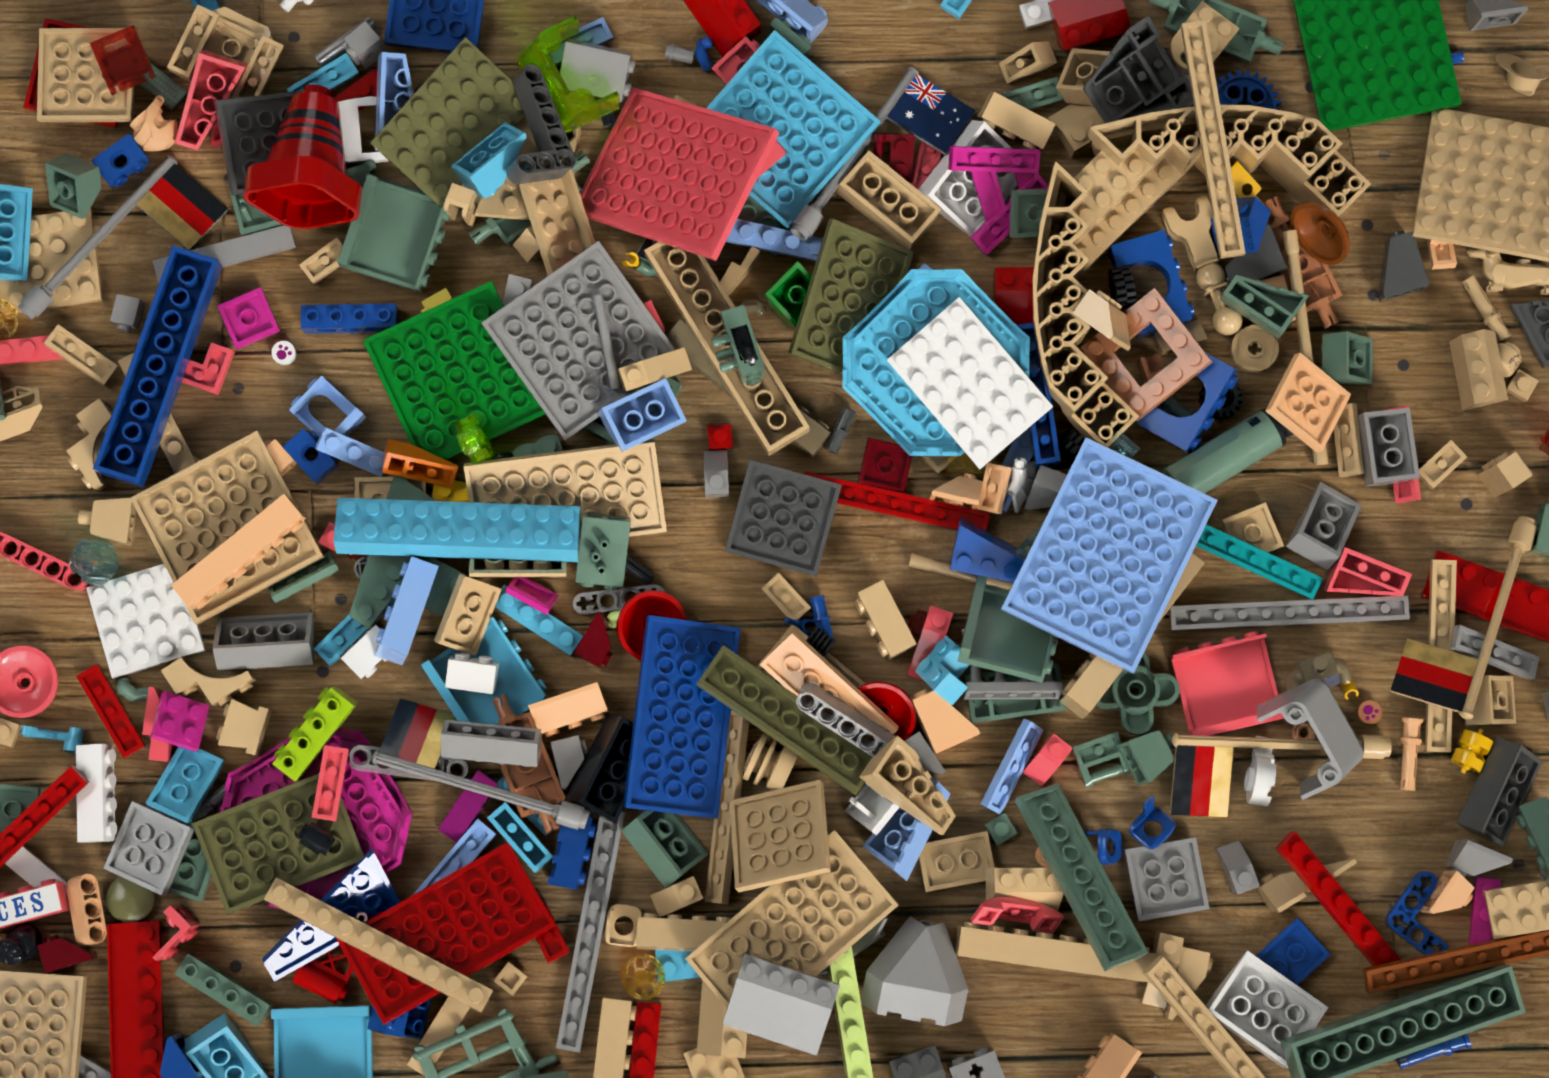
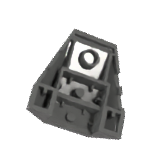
M1149 15L1127 29L1083 87L1084 92L1104 123L1150 112L1179 109L1193 100L1188 78L1186 76H1179L1157 40L1161 35Z

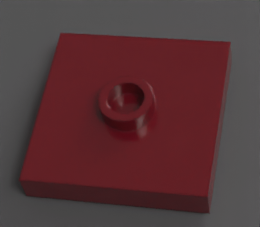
M868 437L857 483L904 493L912 456H909L899 444Z

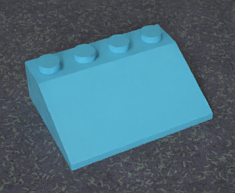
M0 184V281H28L33 188Z

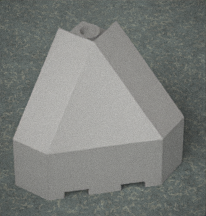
M910 916L867 969L861 1004L874 1013L884 1016L887 1015V1012L901 1014V1019L920 1022L921 1018L935 1020V1025L940 1026L961 1022L968 994V986L945 923L933 925L931 921H917Z

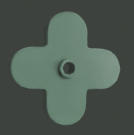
M1144 652L1134 674L1123 669L1096 706L1104 710L1118 709L1123 729L1130 735L1141 736L1146 734L1153 725V708L1166 707L1176 701L1180 693L1179 683L1170 674H1153L1150 672L1149 658ZM1131 689H1137L1138 692H1139V695H1138V696L1132 695V694L1130 693V690H1131Z

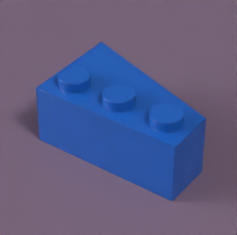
M960 516L950 560V570L1015 582L1025 561V552L1000 538L998 539L990 535L986 530L972 525Z
M588 817L585 829L579 828L576 830L560 825L556 852L552 860L551 876L548 877L547 884L575 890L579 889L580 885L585 884L587 871L583 870L584 862L590 859L592 847H588L589 838H594L597 823H593L592 817Z

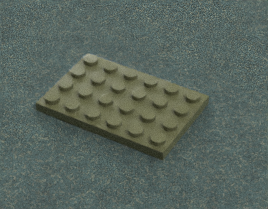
M464 37L371 140L370 144L434 203L442 208L451 184L454 183L460 186L463 184L451 166L504 122L514 127L525 113L517 96L513 81Z
M829 219L788 354L843 375V336L866 317L906 276L914 252L838 220Z
M319 774L192 823L227 915L263 901L275 878L296 888L354 865L364 857L342 796L337 822L312 818ZM313 822L332 834L331 837L336 839L326 856L321 853L318 855L299 843L301 838L298 837V834L304 824L310 826Z

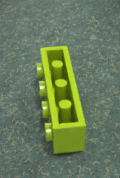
M336 685L330 689L326 687L317 698L320 700L319 704L315 708L311 706L303 716L306 721L301 727L297 725L288 736L291 738L286 746L282 744L274 754L276 760L273 762V765L295 782L302 777L322 751L324 745L329 742L358 704L357 701Z

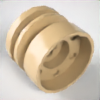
M763 733L761 738L753 745L746 760L742 779L748 781L752 772L757 773L753 784L757 785L765 777L767 778L766 790L782 789L798 755L785 746L780 753L775 751L777 746L775 739L772 741L770 748L766 747L765 744L769 736Z

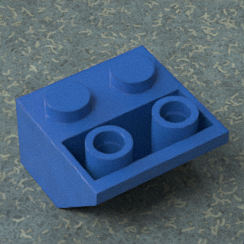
M431 999L386 1025H383L372 1005L367 1029L385 1035L422 1039Z

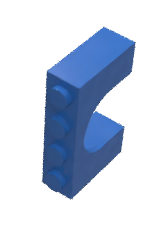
M1165 230L1110 245L1108 253L1113 268L1127 265L1130 268L1139 265H1148L1156 268L1163 274L1167 283L1165 301L1183 324L1189 323L1193 319L1194 308L1191 302H1187L1185 295L1187 293V286L1184 280H1180L1178 273L1180 271L1179 261L1177 257L1173 258L1171 251L1173 249L1172 239L1170 235L1166 236ZM1151 323L1139 332L1135 339L1158 331Z
M1208 353L1206 354L1213 363L1196 375V377L1202 380L1206 391L1204 403L1196 413L1188 417H1174L1156 407L1137 423L1141 428L1186 453H1190L1192 450L1195 451L1202 441L1200 436L1204 430H1208L1214 421L1213 414L1216 409L1220 410L1226 401V397H1224L1229 388L1232 389L1238 380V376H1236L1238 372L1235 368Z

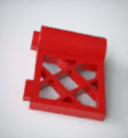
M328 951L329 960L320 963L312 960L301 966L296 971L292 983L337 1004L338 1001L343 1002L348 994L349 988L346 985L353 973V969L349 964L345 975L337 972L333 961L345 958L346 956L343 954L332 958L330 951ZM331 963L332 969L324 964Z

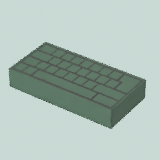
M153 64L137 80V83L154 97L162 96L164 98L163 104L173 112L188 95L183 88Z

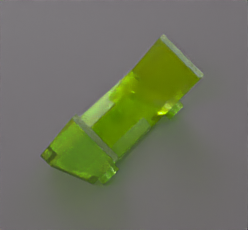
M577 15L543 30L518 56L520 71L529 64L535 65L541 70L565 133L619 109V94L617 91L596 101L592 93L586 89H577L569 92L550 56L551 53L560 48L562 41L579 34Z

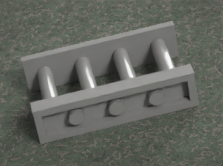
M1053 637V641H1056L1057 644L1059 642L1058 637ZM970 665L971 680L965 684L968 688L963 693V700L1059 699L1063 691L1062 682H1055L1052 679V669L1050 675L1045 674L1043 683L1031 682V680L1019 677L1017 682H1007L1004 673L994 671L995 680L993 682H983L981 680L980 667Z

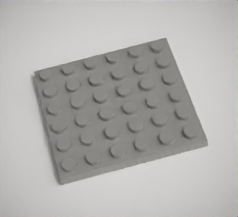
M599 241L481 323L564 441L598 418V412L601 408L637 390L634 389L624 393L620 379V389L611 390L593 300L594 295L602 294L617 369L675 350Z

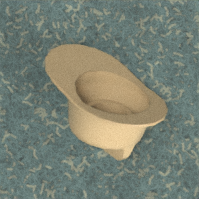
M1506 53L1496 56L1497 63L1507 70L1508 85L1516 92L1532 96L1540 81L1548 78L1546 71L1533 66L1518 56Z

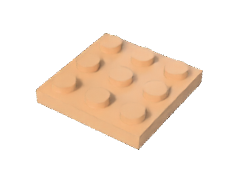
M1302 353L1294 354L1265 411L1315 452H1321L1351 394Z

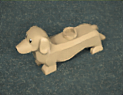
M1478 248L1466 249V254L1470 257L1483 260L1482 274L1489 282V285L1485 287V292L1497 293L1498 291H1503V287L1513 289L1535 284L1543 286V289L1540 290V295H1549V266L1534 265L1528 259H1517L1516 264L1507 263L1502 260L1499 252Z

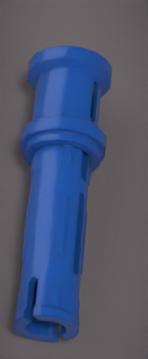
M1464 1034L1397 1058L1396 1060L1400 1061L1407 1058V1060L1398 1063L1400 1069H1404L1442 1054L1451 1056L1454 1051L1463 1048L1471 1049V1042L1468 1035Z

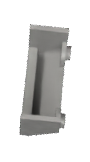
M1319 678L1311 679L1257 705V720L1259 723L1279 713H1282L1284 719L1293 725L1309 721L1330 759L1319 766L1316 775L1300 782V796L1302 800L1338 784L1362 760L1363 747L1330 687L1324 680Z

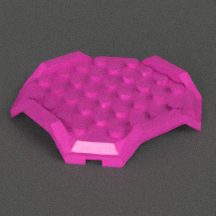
M341 727L326 744L327 746L349 749V754L357 745L372 746L362 732ZM291 738L284 740L255 760L228 773L224 789V799L219 813L319 774L324 748L296 782L273 765V762L276 760L275 752L282 744L286 746ZM358 752L353 755L357 763L366 761V756L363 753ZM347 760L341 794L364 856L372 849L387 875L402 863L413 812L391 775L354 770L350 767ZM356 864L296 888L321 900ZM266 902L267 906L274 907V908H278V907H276V906H274V905H272V904Z

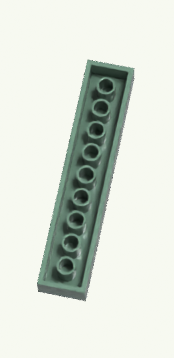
M1504 964L1477 970L1282 1039L1280 1042L1291 1078H1344L1526 1013L1512 966Z

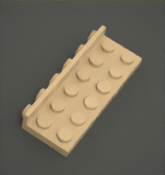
M534 147L521 150L517 157L525 153L539 152V149ZM572 168L560 179L519 184L548 276L596 243Z

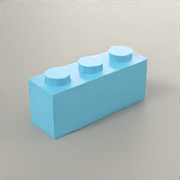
M504 802L487 817L534 873L540 871L553 859L550 851L508 803Z

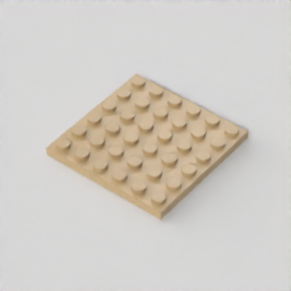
M1450 109L1432 111L1412 236L1549 262V128Z
M259 431L249 434L130 498L173 582H176L283 494L289 496L298 507ZM305 520L302 521L303 526L294 533L290 531L284 536L285 540L276 548L270 547L265 551L266 556L262 560L249 564L246 567L247 571L237 579L233 577L228 581V587L219 594H216V592L208 598L210 601L204 607L191 609L185 604L194 623L198 625L322 559L324 555Z

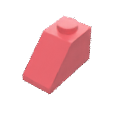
M1051 734L1022 773L1042 787L1073 748L1057 735Z

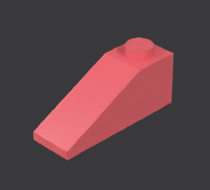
M934 606L929 607L907 676L924 681L915 670L920 662L932 652L935 645L946 636L953 616L952 612Z

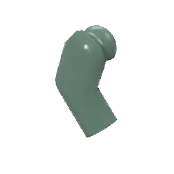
M121 678L118 680L117 692L127 700L138 701L147 699L149 687L136 689L131 685L129 679Z

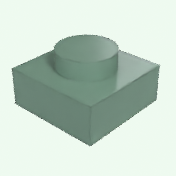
M1006 813L1001 814L984 825L996 846L1017 834Z

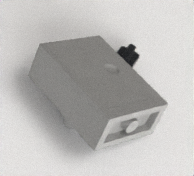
M568 39L565 42L557 88L594 96L603 125L605 127L613 126L616 122V117L610 100L622 102L625 96L629 97L631 83L628 82L629 73L633 74L636 60L632 59L633 52Z

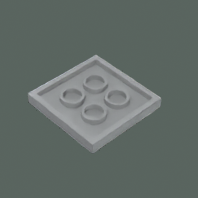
M132 801L103 869L159 895L167 896L195 829L138 802Z
M1196 837L1164 842L1155 849H1148L1145 846L1124 849L1138 922L1210 909Z

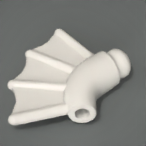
M1022 457L1014 460L1011 478L1007 487V493L1012 496L1015 513L1019 512L1022 503L1028 499L1036 473L1034 461L1027 463V460Z

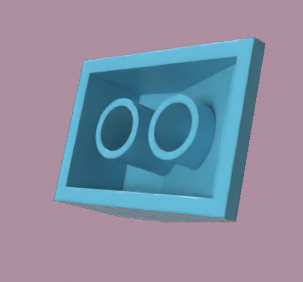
M504 122L451 167L465 188L474 190L477 195L484 199L490 197L503 185L507 177L506 170L516 159L527 135L525 132Z
M226 1013L185 1039L186 1055L205 1078H269L244 1036Z

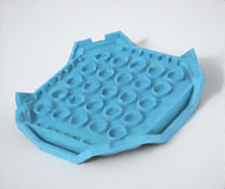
M911 269L866 317L843 336L842 388L870 414L909 456H961L965 452L887 361L888 358L959 297L1029 377L1030 337L962 269Z

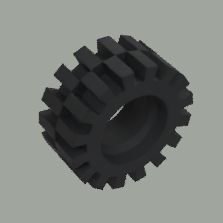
M1130 266L1109 269L1108 278L1112 299L1122 306L1120 310L1130 308L1137 302L1134 277Z
M1238 382L1232 389H1228L1227 393L1230 396V401L1228 405L1223 406L1220 410L1216 409L1212 416L1214 420L1228 419L1241 408L1244 397H1242L1243 390L1239 388L1240 384ZM1205 386L1199 392L1200 398L1198 402L1201 403V406L1205 400Z
M1068 429L1058 440L1059 451L1073 463L1084 442V438L1081 435L1079 436L1077 432Z

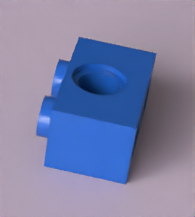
M130 133L91 160L94 165L99 167L100 174L112 188L126 183L129 176L143 171L150 162L147 155ZM127 158V163L123 167H117L120 159Z
M303 428L283 448L312 481L318 485L339 467L335 462L337 458L317 450V458L309 461L307 454L310 450L315 449L319 437L313 430L309 433Z

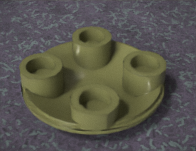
M123 877L113 881L106 895V904L109 912L117 920L126 923L138 922L144 919L151 912L156 902L153 891Z

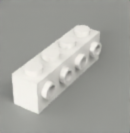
M76 745V768L89 780V783L77 794V842L115 841L117 824L115 823L117 802L115 799L116 776L114 774V762L116 760L114 745Z

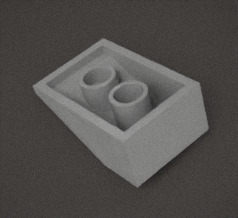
M1320 482L1293 529L1286 547L1328 570L1340 557L1361 504Z

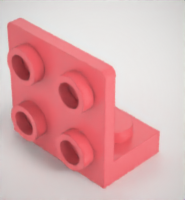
M181 904L170 905L163 912L167 916L166 921L174 929L179 928L180 930L152 957L155 961L167 960L168 958L171 960L180 952L179 946L185 941L189 942L198 933L196 929L201 924Z

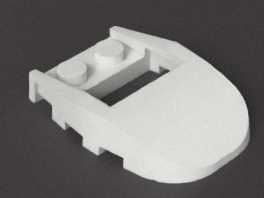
M368 96L338 102L346 165H360L370 160L375 163L389 162L380 152L362 153L358 107L376 105L377 97Z

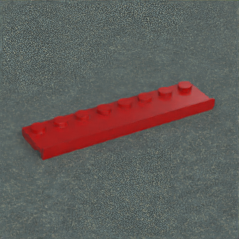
M1437 550L1433 560H1457L1455 610L1490 622L1505 574ZM1430 569L1424 590L1421 593V597L1428 600L1430 594ZM1514 578L1500 626L1549 643V590Z
M159 920L107 924L111 1078H162L160 1069L165 1050L162 960L155 961L152 958L161 949V921Z

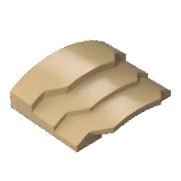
M197 4L167 68L174 74L191 82L199 52L204 49L248 63L228 99L263 95L265 91L264 88L284 45L273 40L269 27L227 7L211 11Z

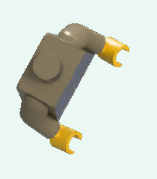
M1325 653L1298 662L1285 679L1286 691L1311 679L1319 678L1324 680L1329 687L1342 683L1341 690L1347 700V694L1351 691H1354L1356 696L1359 695L1355 683L1352 682L1346 661L1340 658H1333L1331 653Z

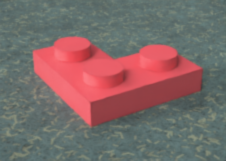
M211 343L203 364L189 360L181 383L219 395L235 351Z

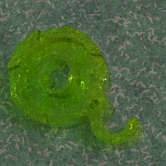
M471 414L456 421L455 425L458 432L456 437L463 453L469 456L475 464L487 461L498 453L495 446L492 447L486 433L484 434L482 429L476 426L480 424L476 415Z

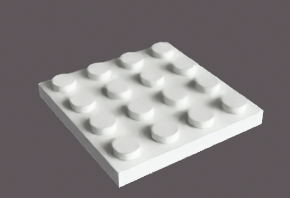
M164 564L86 587L112 679L165 664L180 657L184 658L206 651L199 625L194 623L183 600L171 587L174 582Z

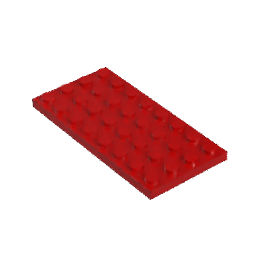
M508 842L365 923L467 977L556 927ZM336 939L383 1025L441 993L359 949Z

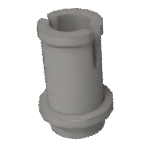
M672 43V45L667 44L665 58L669 59V62L676 60L692 65L695 50L675 46V43Z

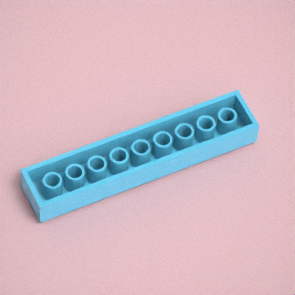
M338 498L333 542L336 554L578 562L580 506Z

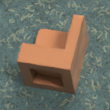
M1159 354L1147 358L1141 357L1137 361L1144 383L1165 368Z

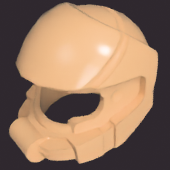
M160 95L156 96L149 107L130 124V127L134 130L133 139L140 145L143 151L166 150L176 140L179 129L177 119H170L168 121L163 119L161 106L164 103V98Z

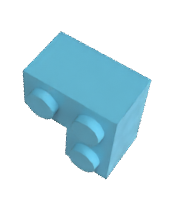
M946 635L935 645L932 652L920 662L915 672L938 695L953 705L968 688L959 677L969 664L957 662L961 647Z

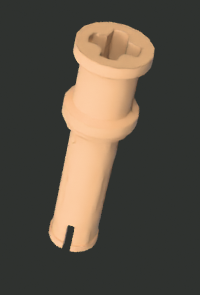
M1402 717L1404 727L1403 737L1400 738L1401 744H1403L1400 790L1415 791L1418 745L1422 743L1420 727L1423 719Z

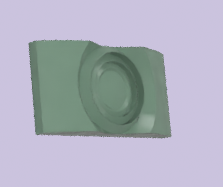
M1059 663L1052 665V679L1055 682H1061ZM995 672L980 673L983 682H993L995 680ZM1004 673L1007 682H1017L1019 680L1017 676ZM971 675L964 676L965 684L971 680ZM1062 694L1059 699L968 700L971 723L1066 711V708L1060 702L1063 697Z

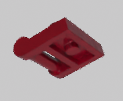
M872 133L874 155L883 161V143L885 141L890 142L889 167L906 181L912 182L915 135Z

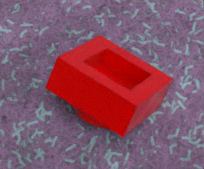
M731 424L707 426L709 451L733 449Z

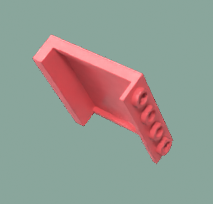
M1258 631L1244 634V639L1236 640L1235 636L1221 639L1222 644L1213 646L1212 642L1202 643L1198 645L1199 649L1190 651L1189 647L1175 650V655L1170 656L1174 677L1180 687L1179 697L1189 735L1211 736L1284 719L1282 713H1279L1260 723L1257 720V705L1278 696L1264 639L1267 637L1266 634L1259 635Z

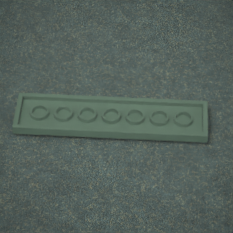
M1057 783L1017 797L1015 802L1104 971L1144 957L1148 951L1059 784Z

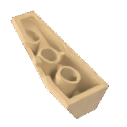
M896 736L872 757L859 777L886 799L939 835H944L956 815L942 793L937 791L930 779L932 778L928 771L924 770L918 759L920 757L916 751L899 736Z
M1346 859L1323 865L1335 878L1357 862L1355 859ZM1294 871L1274 876L1272 873L1267 874L1259 879L1261 884H1259L1260 887L1256 888L1270 912L1276 913L1282 912L1305 898V891L1311 892Z

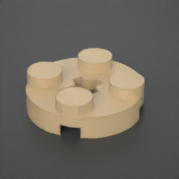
M1258 325L1247 326L1241 329L1232 339L1230 346L1232 361L1246 372L1258 373L1265 371L1278 357V341L1273 335ZM1253 343H1257V348L1261 349V352H1257L1255 355L1251 354V351L1248 349V346H1252Z

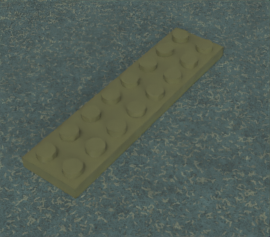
M723 645L696 685L856 795L865 783L859 776L872 759V756L801 711L796 704V695Z

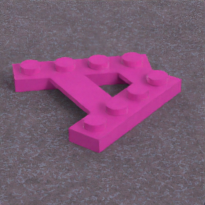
M950 146L948 170L971 172L985 222L969 237L982 254L988 255L1010 233L1011 197L1004 202L996 172L1014 173L1018 189H1048V184L1039 174L1041 150Z

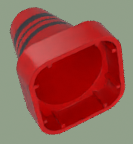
M315 84L306 85L303 87V92L297 93L292 97L267 161L253 164L247 168L243 198L247 203L278 223L291 228L312 229L354 221L359 217L362 186L347 176L339 103L331 97V91L328 88Z

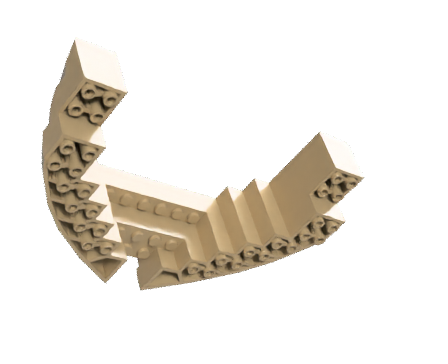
M1220 105L1230 164L1238 161L1249 174L1260 165L1299 204L1305 201L1317 202L1325 205L1340 217L1371 185L1337 151L1343 143L1318 119L1293 112L1252 105ZM1194 106L1150 112L1093 126L1088 131V138L1092 141L1091 146L1096 157L1074 178L1057 162L1054 163L1039 224L1032 279L1033 324L1040 363L1050 395L1060 405L1062 412L1069 422L1083 435L1084 439L1089 438L1107 448L1139 416L1105 384L1108 377L1077 348L1090 329L1086 322L1073 314L1088 292L1077 280L1109 249L1110 245L1115 244L1193 165L1206 176Z

